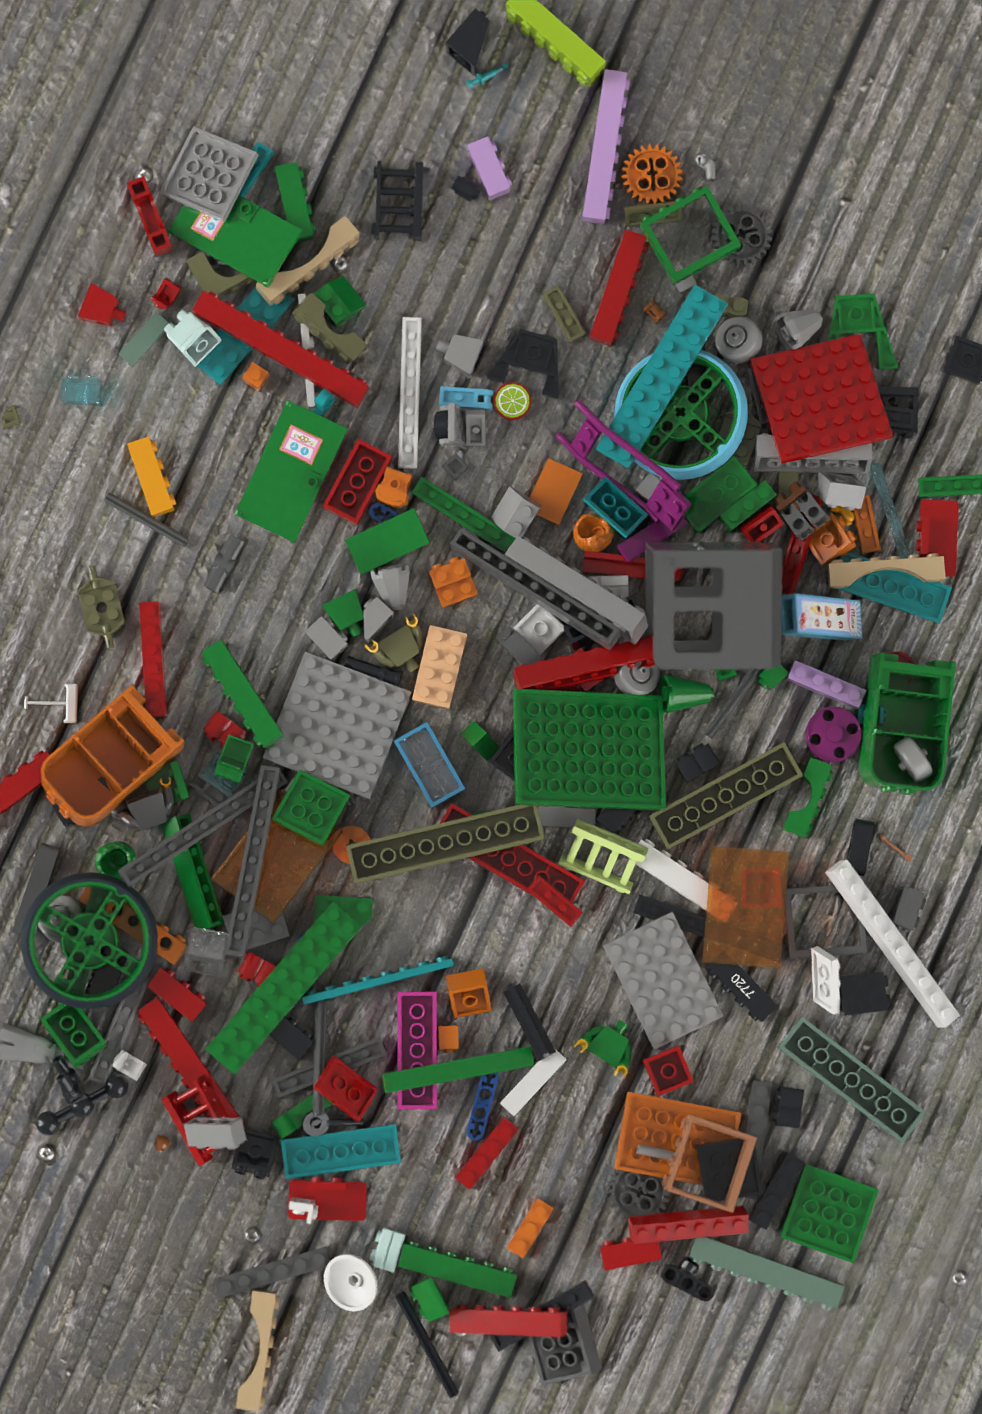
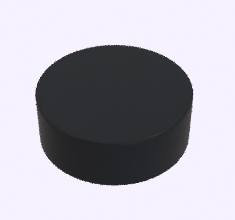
M683 1257L679 1262L680 1265L687 1271L696 1274L699 1265L691 1261V1258Z

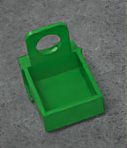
M228 734L214 774L221 778L229 779L232 782L240 783L254 744Z

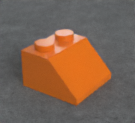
M484 968L446 975L454 1018L492 1011Z

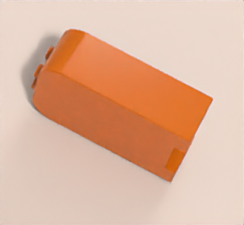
M132 684L43 762L41 779L42 786L47 794L46 798L51 804L54 805L56 803L59 806V812L65 819L70 818L74 823L83 827L94 826L183 750L185 741L172 728L166 732L145 709V698ZM103 777L109 789L97 779Z

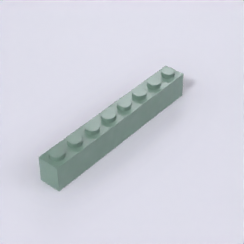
M709 1237L694 1238L689 1252V1256L692 1257L691 1261L702 1265L704 1261L711 1264L710 1268L721 1271L723 1268L729 1270L728 1274L738 1278L740 1275L746 1276L749 1282L758 1284L759 1281L766 1283V1288L774 1291L780 1288L784 1290L783 1294L795 1297V1294L802 1296L803 1301L811 1304L814 1301L821 1303L820 1307L832 1310V1307L838 1308L845 1287L842 1284Z

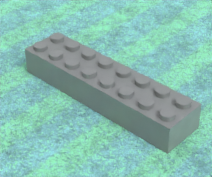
M517 536L505 553L506 557L620 628L621 636L636 645L648 628L647 618L644 614L645 611L636 605L635 607L628 604L629 601L622 596H615L608 587L597 585L593 578L590 576L586 578L581 575L577 568L566 566L565 562L559 557L553 558L546 549L542 547L537 548L528 538L524 537L522 539Z

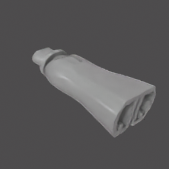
M3 1023L0 1033V1060L53 1063L52 1060L56 1056L62 1055L64 1057V1053L57 1046V1043L54 1044L47 1038Z

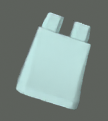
M181 310L177 314L180 322L176 326L168 323L164 330L172 343L196 367L222 340L208 324L191 312L188 313Z

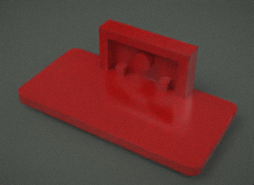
M923 499L920 502L919 520L916 523V532H919V539H916L915 549L918 551L920 558L934 553L944 556L945 577H954L956 575L958 502Z
M312 1177V1180H291L289 1182L288 1217L290 1219L307 1220L308 1212H305V1214H295L293 1210L289 1209L290 1200L292 1197L315 1200V1205H318L316 1220L364 1221L366 1219L367 1184L365 1182L343 1181V1178H331V1181H324V1177Z

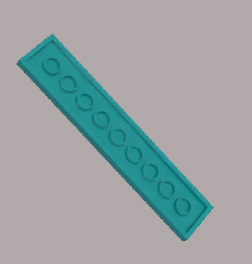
M697 285L693 286L608 428L636 449L641 450L727 308L728 303ZM605 434L596 447V451L627 469L631 467L635 460L633 455Z

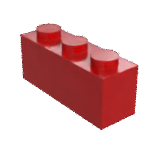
M168 967L166 969L160 968L147 987L191 1022H194L208 1004L205 1002L206 997L198 991L196 994L191 991V985L183 979L181 982L175 978L176 974Z
M629 1236L622 1238V1242L615 1243L614 1240L604 1241L603 1245L600 1246L605 1271L662 1259L659 1242L633 1244Z

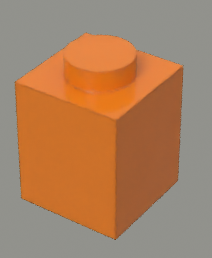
M252 362L242 379L260 392L270 375L268 371Z
M458 1025L438 1026L439 1050L443 1049V1053H455V1049H459Z

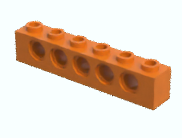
M86 887L78 899L86 906L91 887ZM108 902L106 912H114L116 905L113 902ZM124 902L122 905L123 913L120 916L116 915L112 923L143 944L140 921L135 927L130 925L129 920L136 913L129 904ZM162 923L160 925L156 924L158 932L157 954L175 965L188 947L185 944L186 939L179 934L174 936L169 933L170 928ZM164 937H168L171 940V945L168 948H164L161 945Z

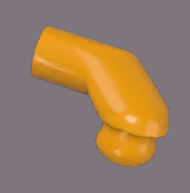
M836 506V508L830 509V511L842 515L847 523L846 526L852 525L855 520L853 512L844 509L843 506Z

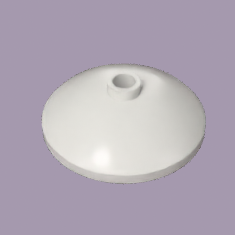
M342 1254L328 1263L324 1272V1285L329 1297L336 1305L348 1311H360L374 1301L377 1294V1280L372 1268L366 1261L356 1255Z

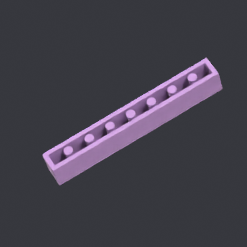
M607 69L604 71L582 221L605 224V219H609L611 208L607 207L608 200L612 201L613 189H610V184L615 182L616 176L613 164L618 163L619 152L615 151L616 145L621 143L622 134H618L619 127H623L624 116L621 115L622 108L626 109L627 97H624V91L629 89L630 79L626 78L627 72Z

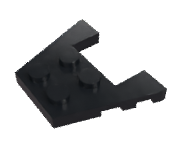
M520 329L496 365L489 372L487 379L504 383L509 365L546 375L547 378L542 395L558 400L557 339Z

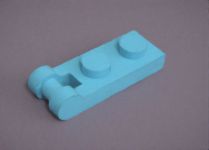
M440 386L439 406L456 403L463 408L492 410L491 397H493L494 391ZM478 396L484 397L483 402H478Z

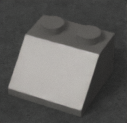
M819 471V496L827 507L836 508V506H843L847 510L862 508L866 486L861 481L851 475Z
M509 486L490 519L514 538L519 536L523 539L542 505Z
M378 597L374 600L370 598L364 605V635L368 644L372 642L370 639H374L395 617L394 612Z

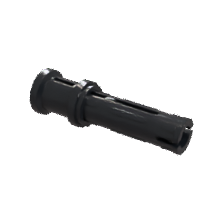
M347 656L344 667L374 676L380 681L392 683L397 687L401 682L403 675L401 670L398 672L389 669L386 665L380 667Z

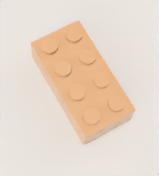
M430 625L412 697L413 702L450 710L467 640L466 633Z

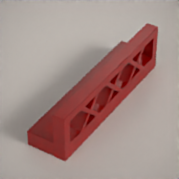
M585 551L582 572L610 576L628 575V578L645 579L646 559L644 557H636L627 563L623 555Z

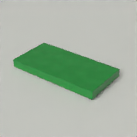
M733 455L722 466L684 495L691 503L685 517L696 531L700 533L723 512L758 486V484L736 456Z
M415 508L345 540L361 575L430 543Z

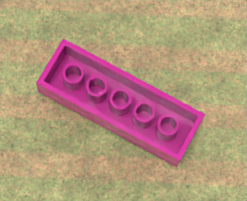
M398 992V1071L437 1064V992ZM437 1084L398 1091V1109H437Z

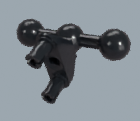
M62 1055L56 1056L52 1060L59 1072L56 1079L61 1086L64 1099L70 1105L56 1113L51 1111L42 1112L36 1120L37 1130L43 1135H53L59 1130L60 1123L75 1115L79 1117L90 1115L93 1112L94 1105L108 1097L116 1099L123 1097L127 1094L129 1088L128 1080L120 1074L110 1075L106 1079L104 1087L88 1094L85 1092V1088L74 1068L68 1066Z

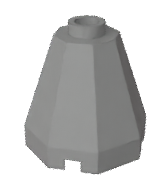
M813 309L784 312L773 320V323H777L778 326L775 328V334L785 349L789 347L790 350L800 348L822 326L820 313Z
M401 564L380 567L376 573L374 569L370 570L372 580L383 602L391 610L401 609L402 605L406 603L410 574L408 564H404L405 568H401Z

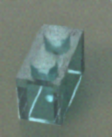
M68 375L67 378H62L61 402L63 404L101 405V380L97 379L98 377L86 376V379H78V376Z

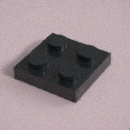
M956 335L943 372L979 385L982 378V344Z

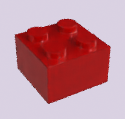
M679 1045L642 1060L657 1096L694 1082Z

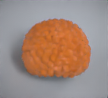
M594 513L582 515L573 528L575 543L582 550L589 552L603 551L611 543L615 534L614 528L600 515Z

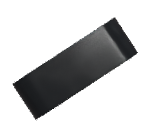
M855 818L847 860L856 873L864 877L874 831V822Z
M665 1265L661 1269V1277L666 1283L701 1301L706 1302L712 1299L714 1290L707 1282L674 1265ZM667 1269L675 1271V1276L672 1279L665 1278L664 1274ZM683 1279H692L691 1287L684 1288L682 1286ZM702 1287L710 1289L708 1296H700L699 1291Z

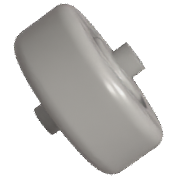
M735 316L727 319L719 327L715 337L718 352L729 362L737 364L748 362L754 358L760 351L763 341L760 328L751 319L744 316Z
M639 661L635 663V667L631 671L627 664L617 666L618 674L613 676L617 687L623 693L645 695L653 691L657 686L660 678L659 667L656 665L638 668L642 663Z
M904 737L894 744L893 749L900 761L898 766L902 772L906 770L911 778L918 783L932 775L933 770L926 758L928 753L924 747L920 749L911 737Z
M61 895L50 904L51 907L69 918L85 912L83 907L74 898L66 895ZM53 915L50 921L53 925L58 926L61 924L62 919L59 915ZM39 921L38 925L42 933L49 940L60 943L61 934ZM70 925L67 928L69 935L75 936L78 934L77 926Z

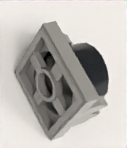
M456 403L439 406V411L441 412H436L434 416V432L436 439L439 440V444H442V446L465 447L466 409Z

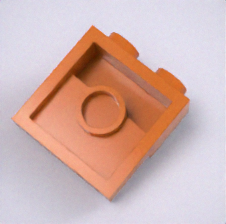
M833 513L829 515L831 518L818 529L814 528L815 531L809 544V548L823 567L838 556L843 557L857 546L854 542L857 539L852 531H847L845 528L847 525L846 521L842 516L838 517Z
M460 556L454 557L449 560V564L444 566L442 563L436 564L429 571L442 608L478 595L465 558L460 559Z

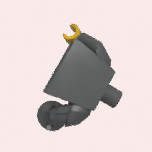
M168 776V784H163L162 778L160 779L163 790L159 787L127 798V803L122 802L112 811L113 819L117 822H123V825L129 829L145 830L150 828L153 836L162 834L164 831L161 824L167 822V816L171 814L174 804L172 788H170L172 785L171 778Z

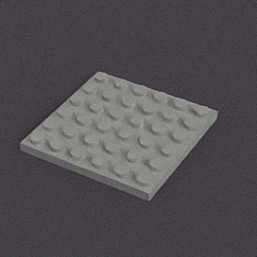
M305 652L277 720V724L285 737L267 748L263 759L296 772L300 769L332 786L370 800L412 692Z

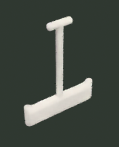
M64 685L67 688L66 702L28 701V697L25 696L24 708L28 709V705H66V719L63 722L76 723L78 685Z

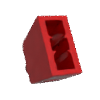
M91 283L78 318L85 322L110 326L113 319L123 322L126 311L118 308V298Z

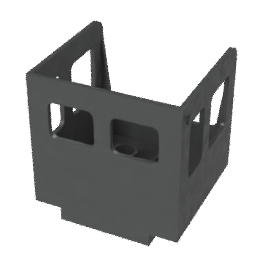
M760 541L646 542L645 615L648 628L645 630V637L653 634V659L659 668L771 669V667H781L782 548L774 543H761ZM679 567H712V584L707 587H674V571ZM677 611H712L711 638L708 640H673L674 614Z

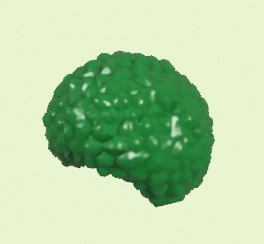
M122 841L109 842L97 851V856L95 857L96 870L99 873L110 875L123 881L118 870L135 860L136 853L128 843Z

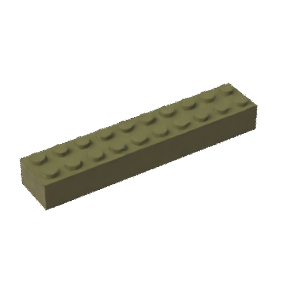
M517 805L347 845L346 848L354 883L359 884L545 840L537 806Z

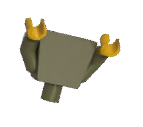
M412 613L414 616L412 621H408L407 617H405L407 625L381 642L377 643L375 640L370 639L373 642V646L370 648L365 644V648L372 652L380 663L389 667L396 666L397 668L406 665L410 673L420 668L415 657L420 655V650L423 647V634L414 613Z

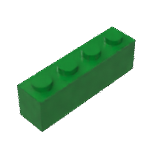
M297 162L275 166L286 220L303 230L296 243L314 239L313 233H316L314 221L310 222L309 218L312 210L310 203L306 204L305 197L308 196L306 185L302 186L301 179L304 178L302 167H298Z

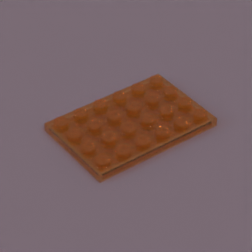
M282 788L276 793L272 817L287 793ZM271 819L254 910L272 923H275L342 834V829L335 825L325 845L321 846ZM248 831L211 878L213 882L235 897Z
M711 846L703 962L781 968L789 852Z

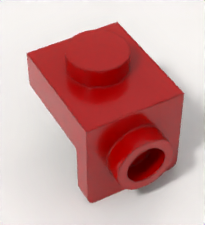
M166 277L157 293L150 300L154 302L156 307L166 310L173 306L182 287Z

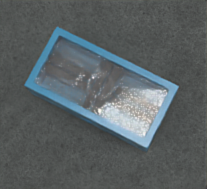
M428 722L394 740L396 747L432 809L465 791V787Z

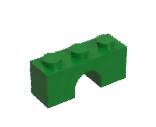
M764 480L719 516V520L731 533L755 512L761 510L774 500L777 494Z

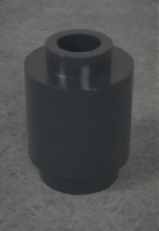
M458 176L451 187L455 194L469 202L476 200L481 192L478 184L464 176Z

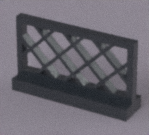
M511 983L507 985L508 990L503 993L538 1060L541 1061L556 1053L521 984L513 986Z

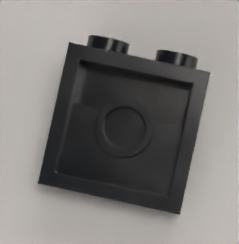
M244 1129L246 1141L239 1144V1147L236 1148L232 1169H235V1173L240 1175H246V1172L252 1173L257 1179L270 1177L279 1136Z

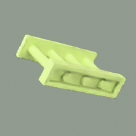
M577 818L571 832L576 835L569 854L562 853L558 865H561L566 870L575 871L613 887L618 892L630 894L633 882L629 881L636 862H644L649 848ZM583 839L594 843L586 863L575 858ZM601 846L612 850L604 870L593 866ZM619 854L630 858L622 878L611 874Z

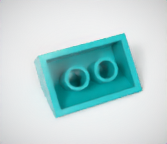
M607 477L583 499L585 503L625 538L630 537L648 516L643 509Z

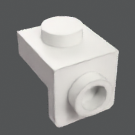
M121 1050L115 1056L112 1066L137 1081L147 1064Z

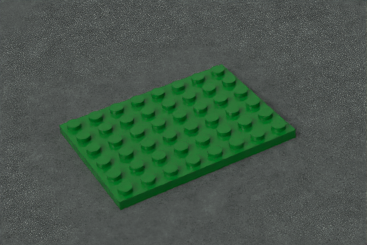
M530 689L513 690L515 805L640 810L666 809L662 696Z

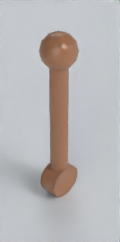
M885 834L879 835V840L886 842L900 853L905 861L912 860L910 854H906L886 838Z

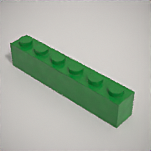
M220 639L202 651L204 658H202L207 668L211 667L215 672L212 676L218 684L222 683L224 686L223 693L228 700L231 698L235 703L233 708L238 715L242 714L244 717L243 724L248 731L252 729L255 736L253 739L259 747L262 745L267 749L284 738L285 735L225 643Z
M190 813L168 819L167 822L162 823L166 839L192 823ZM198 841L173 858L196 933L224 924Z
M409 1240L408 1243L404 1242L398 1267L511 1298L517 1276L516 1273H513L514 1269L504 1266L502 1269L495 1268V1264L484 1261L483 1264H480L472 1257L465 1256V1259L457 1257V1253L446 1251V1254L438 1252L439 1248L433 1246L423 1248L419 1247L420 1243Z

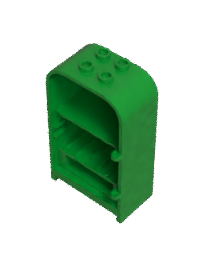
M880 652L870 656L859 758V774L868 785L881 788V792L892 793L899 790V794L911 795L916 794L918 791L931 790L942 782L945 774L956 662L934 660L925 663L924 666L898 662V655ZM910 678H913V680L907 685V681ZM879 706H884V711L887 712L886 721H883V725H878ZM904 737H911L920 749L924 747L928 753L926 758L932 767L933 773L920 783L914 781L906 770L902 772L898 766L900 761L895 754L893 746Z

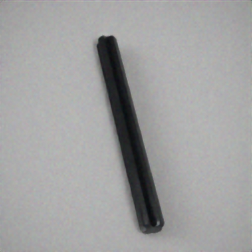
M404 1291L396 1295V1299L450 1398L457 1396L459 1391Z

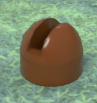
M157 1135L156 1151L166 1150L170 1145L169 1139L163 1135Z

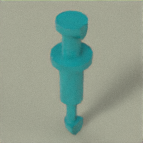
M503 63L502 67L496 70L491 69L481 75L477 73V78L466 81L469 89H472L478 83L481 86L484 85V81L496 76L498 72L507 69L508 64Z

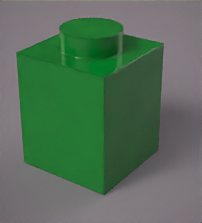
M782 665L781 667H771V669H765L759 674L760 680L758 682L764 689L768 688L771 691L789 673Z

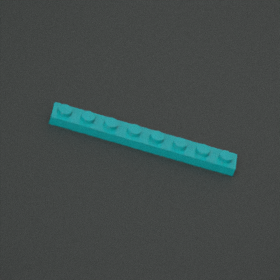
M448 956L436 958V963L429 964L428 960L417 963L418 967L413 969L409 965L399 968L400 972L392 974L391 970L380 973L381 977L373 979V975L361 978L362 982L359 983L351 980L344 982L343 987L336 988L335 985L324 987V992L317 993V990L305 993V997H302L303 1004L306 1005L454 966L452 958L448 959Z

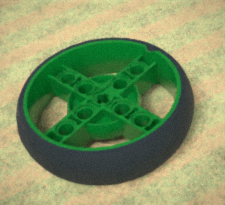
M102 873L73 874L49 885L31 904L21 930L22 957L33 981L52 999L75 1008L97 1009L124 1000L145 981L153 967L157 954V926L152 911L144 898L133 887H128L124 881ZM94 887L110 891L97 912H82L69 918L50 906L54 900L64 893L78 888ZM124 901L133 908L142 927L143 948L139 960L118 948V932L112 921ZM108 902H113L116 905V909L112 913H108L104 909L105 904ZM53 915L61 917L62 922L60 925L55 926L51 923L50 919ZM97 919L105 921L106 925L103 929L95 928L94 922ZM39 921L61 934V950L67 960L54 981L43 969L37 955L36 931ZM70 925L77 926L78 934L75 936L69 935L67 928ZM91 935L95 943L87 946L84 938L86 936L89 938ZM105 945L110 946L112 949L109 956H103L100 952L101 948ZM77 952H82L85 956L84 961L81 963L73 959L74 954ZM120 956L128 958L126 966L118 965L117 959ZM109 963L129 975L120 985L102 993L81 994L70 991L71 986L82 969H98ZM65 969H72L74 971L72 979L64 978L63 972Z

